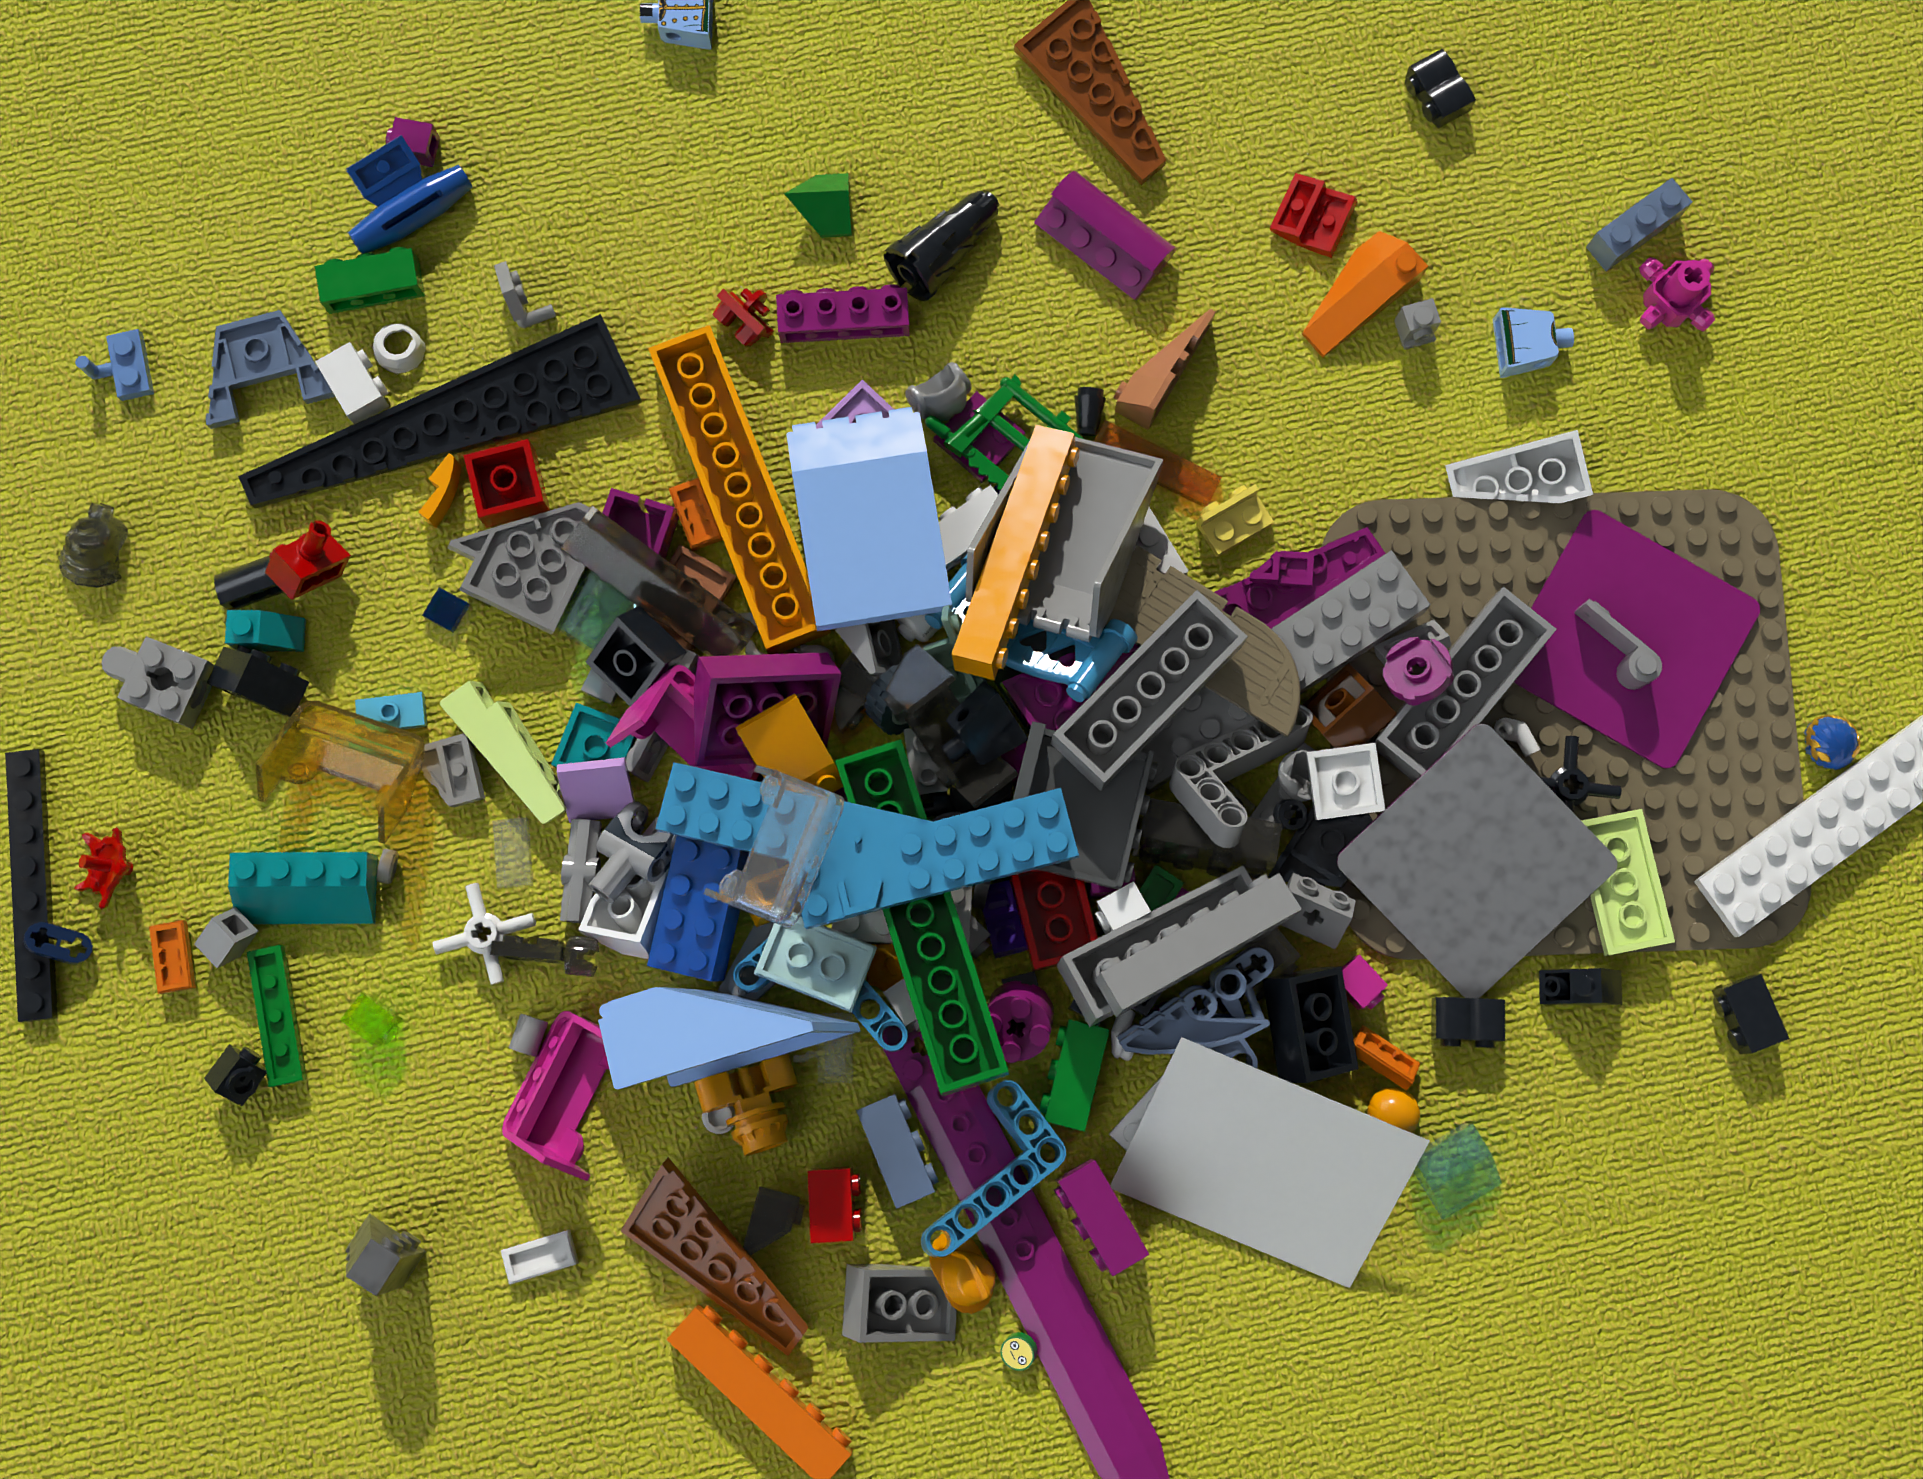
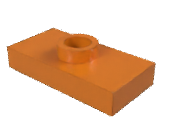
M699 478L669 488L692 551L723 540Z
M180 920L149 926L158 994L196 988L187 921Z
M1362 1025L1354 1037L1357 1058L1369 1065L1375 1072L1384 1075L1407 1091L1414 1082L1420 1062Z

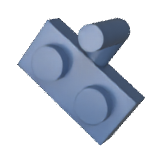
M139 329L106 336L110 363L96 366L86 356H79L75 361L76 366L91 379L113 376L117 397L121 401L154 394L144 336Z

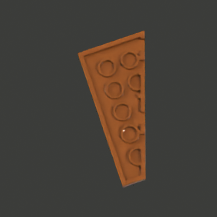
M1090 0L1066 1L1014 44V52L1141 185L1165 166L1166 158L1151 126H1148L1138 98H1135L1131 90L1130 81L1110 39L1107 38L1103 30L1101 19L1097 11L1094 10Z
M668 1157L658 1169L622 1227L621 1232L789 1356L809 1326Z

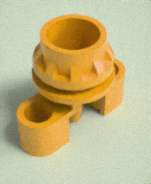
M789 1054L763 1060L758 1066L744 1067L730 1074H727V1071L694 1082L703 1113L713 1112L730 1106L734 1107L736 1116L726 1120L727 1127H736L731 1132L732 1139L742 1147L744 1156L767 1151L788 1142L785 1133L788 1123L787 1115L779 1114V1111L786 1108L784 1102L772 1104L770 1094L798 1085Z

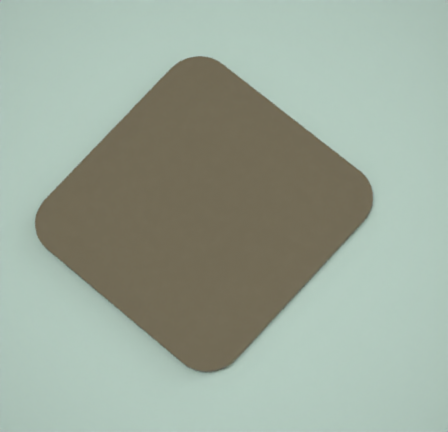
M1712 489L1593 493L1591 496L1564 503L1460 497L1385 499L1356 505L1343 513L1333 523L1321 547L1368 527L1385 553L1393 551L1431 604L1423 615L1382 642L1434 619L1450 636L1452 646L1489 600L1503 586L1531 608L1583 515L1590 510H1599L1756 599L1760 605L1758 618L1679 761L1671 768H1661L1515 683L1511 684L1480 724H1486L1494 729L1496 722L1502 718H1511L1525 722L1540 748L1539 751L1525 757L1517 742L1504 741L1539 777L1550 778L1556 770L1563 767L1565 736L1579 737L1577 768L1587 776L1591 783L1621 786L1622 789L1620 799L1588 796L1584 802L1574 806V814L1580 820L1642 809L1675 942L1628 952L1757 948L1782 939L1798 925L1809 904L1811 885L1743 935L1734 937L1694 882L1804 801L1779 547L1772 526L1756 506L1736 494ZM1374 647L1351 661L1349 664L1397 713L1405 701L1395 697L1388 689L1383 677V667L1385 669V666L1376 657ZM1417 664L1414 665L1411 675L1422 674L1427 666L1419 667ZM1339 669L1338 671H1336L1335 673H1333L1332 675H1330L1329 677H1327V678H1326V683H1327L1333 676H1335L1341 669ZM1382 730L1378 731L1365 744L1372 743ZM1330 743V748H1331V749L1335 748V747ZM1377 752L1386 809L1414 782ZM1568 781L1563 783L1564 787L1569 788L1570 793L1574 791V787L1569 786ZM1383 811L1369 813L1374 821ZM1348 879L1343 888H1339V891L1345 893L1349 898L1356 900L1353 917L1349 926L1363 943L1376 952L1388 957L1402 960L1427 959L1350 879ZM1590 896L1525 956L1604 953Z

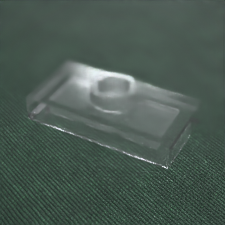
M524 817L494 820L493 835L497 888L532 886L529 819Z

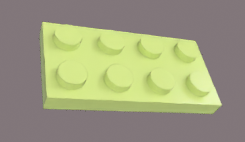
M1642 809L1581 820L1617 859L1616 871L1590 895L1604 956L1675 942Z

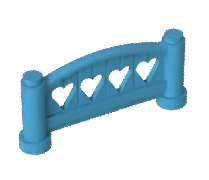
M967 554L961 560L962 567L949 582L952 611L954 615H960L962 622L965 618L964 613L970 605V602L965 601ZM942 612L925 615V620L931 627L935 629L944 627L941 621ZM1031 619L1028 625L1019 623L1018 634L1014 639L1009 638L1006 646L1008 649L1006 666L1034 677L1068 685L1066 689L1067 694L1073 700L1083 702L1092 695L1122 653H1128L1132 649L1138 637L1128 624L1118 619H1112L1105 626L1100 637L1092 636L1090 642L1067 637L1066 629L1064 628L1061 634L1047 631L1046 649L1042 652H1035L1031 646L1020 644L1022 639L1044 631L1033 627L1034 620ZM1073 644L1075 645V663L1072 666L1065 667L1061 665L1060 661L1049 659L1051 653Z

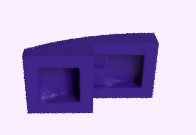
M1010 880L990 884L984 910L982 909L987 931L991 934L989 938L995 959L1027 951V944Z

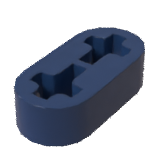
M38 922L28 927L23 939L24 945L29 952L73 965L87 960L92 953L93 947L87 935L44 922ZM40 929L47 931L46 937L57 942L55 945L43 943L41 948L34 946L35 940L30 938L31 933L38 934ZM75 939L80 940L81 947L86 949L85 954L79 953L76 958L69 956L70 950L60 947V943L72 944Z

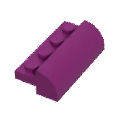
M1076 171L1069 173L1051 193L1052 198L1034 221L1041 229L1136 301L1155 275H1159L1177 250L1170 242Z

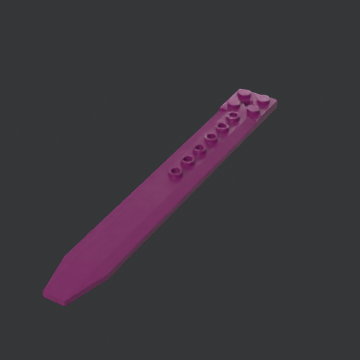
M895 1026L886 1028L883 1033L884 1042L890 1046L899 1044L903 1037L901 1029ZM915 1029L910 1033L908 1032V1041L903 1049L897 1052L883 1050L959 1200L962 1201L1016 1157L979 1085L943 1097L941 1096L928 1054L922 1057L919 1052L913 1054L911 1048L915 1045V1038L920 1037L924 1041L921 1031L917 1032ZM1017 1165L1013 1171V1178L1018 1184L1024 1185L1027 1179L1020 1165ZM990 1187L986 1192V1200L991 1206L997 1207L1002 1199L1001 1193L997 1188ZM1031 1188L976 1234L1027 1334L1035 1341L1038 1350L1037 1354L1098 1475L1102 1479H1170L1161 1441ZM964 1209L971 1224L973 1225V1213L968 1209Z

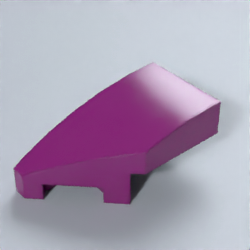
M1276 551L1263 565L1250 573V581L1312 589L1314 553Z

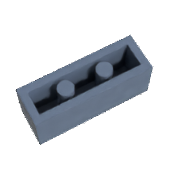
M1671 178L1598 231L1586 248L1607 272L1679 219L1692 204V200L1676 181Z
M896 1094L856 1110L896 1209L934 1193L933 1184L939 1181L932 1164L924 1165L919 1153L925 1150L918 1130L912 1133L906 1120L912 1118L905 1099L898 1100Z

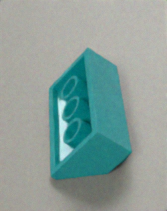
M369 852L230 853L228 888L233 908L236 907L252 925L375 924L378 856Z

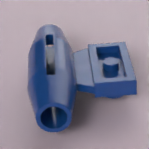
M400 135L345 169L363 198L377 206L353 227L348 234L361 254L370 253L402 240L444 214L473 186L459 165L422 179L420 163L403 136Z

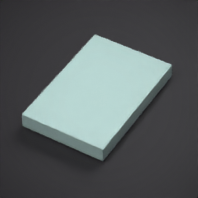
M780 909L754 974L852 1013L877 947L823 925L806 929L802 917Z

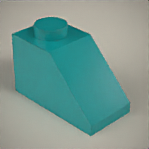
M227 610L225 643L235 650L240 645L257 651L304 652L306 619L262 610Z

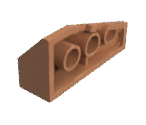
M1209 309L1138 369L1128 383L1122 381L1113 397L1117 400L1115 412L1149 430L1211 326L1216 312Z

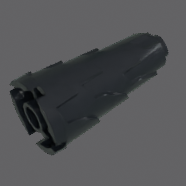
M983 191L971 193L948 211L943 210L922 227L920 225L903 238L893 242L885 250L887 252L883 257L889 272L900 287L905 282L909 283L912 288L907 293L920 301H928L933 297L943 283L956 271L955 266L975 247L973 244L991 226V221L998 215L997 207L999 202L997 198L989 191L985 193Z

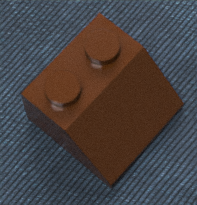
M1349 663L1303 704L1312 713V724L1335 748L1365 744L1378 731L1384 729L1390 720L1397 715L1381 695Z

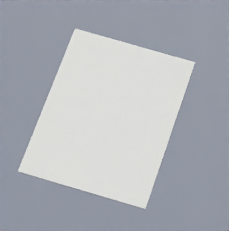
M1181 1037L1110 1187L1122 1194L1350 1288L1430 1140Z

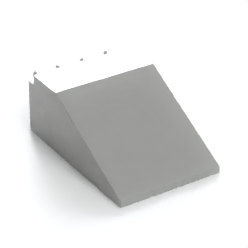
M1075 437V446L1080 449L1079 459L1075 468L1070 467L1068 473L1070 482L1066 495H1060L1058 519L1056 523H1050L1048 547L1045 552L1040 551L1038 575L1035 581L1030 580L1027 606L1024 610H1019L1016 619H1019V623L1028 625L1032 619L1034 620L1033 627L1061 634L1064 628L1066 629L1067 637L1090 642L1092 636L1100 637L1116 604L1163 466V459ZM1028 444L968 547L965 600L967 602H971Z

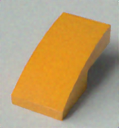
M448 453L428 478L437 489L418 512L426 522L435 528L438 527L449 510L460 480L461 465L450 453Z

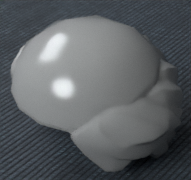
M1303 749L1288 753L1278 766L1279 782L1282 789L1289 797L1298 801L1312 799L1306 759L1307 751Z

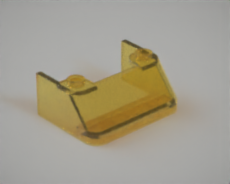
M320 701L304 702L297 707L255 763L258 801L265 803L281 780L292 784H304L311 781L318 771L378 790L375 796V807L378 811V842L385 844L410 806L425 756L424 740L415 733Z

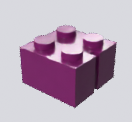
M611 488L601 515L606 524L599 522L589 550L596 560L658 579L679 521L675 507L647 498L643 504L640 496Z

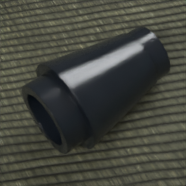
M1079 387L1077 395L1074 396L1078 434L1081 436H1097V430L1099 429L1106 398L1103 397V389Z

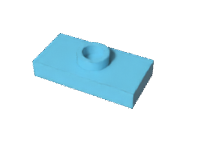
M423 692L355 700L357 730L361 735L427 727L425 694Z

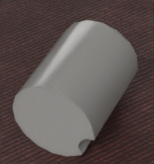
M520 1014L508 1048L536 1057L548 1022Z

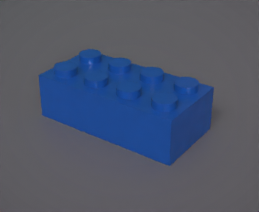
M676 836L647 966L707 981H724L753 853Z

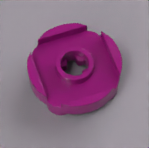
M1420 637L1404 639L1393 646L1386 656L1387 662L1385 669L1383 667V677L1387 687L1395 697L1404 700L1408 705L1417 706L1422 702L1438 697L1454 681L1453 663L1446 647L1435 639L1430 638L1431 641L1420 640ZM1417 664L1419 667L1427 666L1422 674L1411 675L1414 665Z

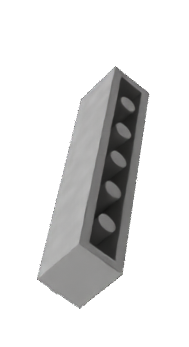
M1280 873L1270 879L1266 874L1260 876L1248 884L1250 890L1239 895L1236 890L1219 900L1221 906L1210 911L1208 907H1205L1189 917L1192 921L1191 923L1182 928L1176 923L1160 933L1162 939L1150 944L1149 940H1145L1130 950L1132 955L1121 961L1117 956L1101 965L1100 969L1102 972L1097 976L1095 982L1115 1016L1122 1015L1294 918L1302 909Z

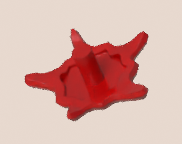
M117 827L112 829V837L105 836L102 840L90 833L82 834V839L90 847L91 856L81 855L79 867L87 869L88 875L74 889L79 892L92 889L95 894H101L100 909L108 907L112 894L124 875H131L133 871V864L126 861V848L122 842V831Z

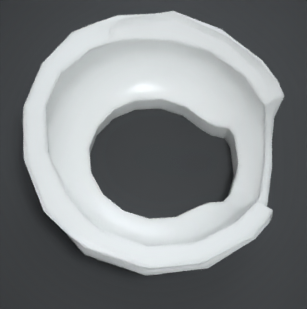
M401 323L389 324L384 326L374 337V357L379 365L387 371L396 374L405 373L417 368L423 360L425 342L422 341L420 336L411 327ZM401 331H406L410 334L413 340L405 352L395 355L386 351L384 342L388 335Z

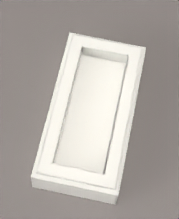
M570 1229L500 1250L509 1285L579 1264Z

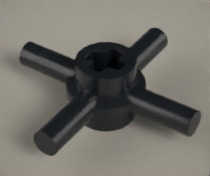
M1565 736L1563 767L1556 770L1550 778L1540 777L1541 780L1573 813L1574 806L1584 802L1588 796L1620 799L1621 786L1589 782L1587 776L1577 768L1579 737ZM1568 781V785L1574 787V791L1570 793L1569 788L1564 787L1563 783Z

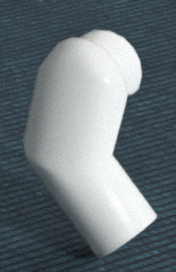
M1502 718L1496 722L1494 731L1504 740L1517 742L1525 757L1540 750L1525 722L1511 718Z
M1132 1010L1116 1017L1111 1029V1052L1115 1058L1118 1059L1120 1057L1125 1061L1131 1060L1134 1052H1126L1116 1036L1132 1026L1135 1018V1012Z

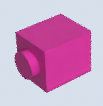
M1361 955L1354 956L1342 967L1347 999L1357 1010L1363 1009L1366 1006L1371 1010L1385 997L1382 991L1388 984Z

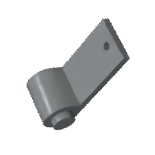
M1588 599L1576 609L1574 613L1626 655L1619 663L1616 673L1618 681L1622 686L1636 690L1659 677L1662 671L1660 657L1612 618L1604 607L1596 601L1593 602Z

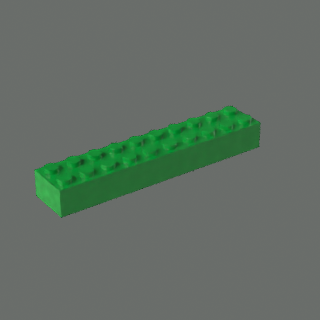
M901 739L835 760L848 802L927 820ZM951 892L883 909L882 911L941 1096L953 1094L1009 1075V1070Z

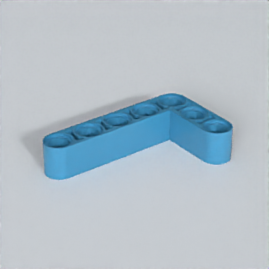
M768 939L738 963L734 969L733 977L736 985L746 992H757L771 982L759 976L755 984L747 986L743 984L741 979L742 972L746 968L757 967ZM865 980L852 1013L883 1049L889 1052H897L907 1044L908 1031L900 1019ZM867 1000H874L880 1005L879 1014L873 1019H866L861 1015V1005ZM890 1026L901 1029L903 1035L900 1043L894 1046L887 1045L883 1040V1033Z
M1005 1080L993 1086L988 1092L987 1103L1023 1152L923 1232L921 1246L923 1251L929 1256L944 1257L951 1254L1058 1168L1065 1160L1066 1148L1063 1142L1023 1089L1014 1081ZM1004 1088L1011 1092L1013 1101L1009 1107L999 1103L997 1094L1000 1089ZM1022 1116L1029 1117L1034 1124L1031 1135L1024 1134L1019 1128V1120ZM1043 1144L1050 1145L1055 1151V1158L1052 1163L1045 1162L1040 1156V1149ZM1017 1165L1023 1166L1028 1172V1180L1024 1185L1018 1184L1013 1178V1171ZM990 1187L997 1188L1001 1193L1002 1199L997 1207L991 1206L986 1200V1192ZM962 1209H968L974 1215V1224L969 1229L963 1228L958 1221V1215ZM935 1231L943 1232L947 1238L946 1247L942 1251L935 1250L930 1243L931 1235Z

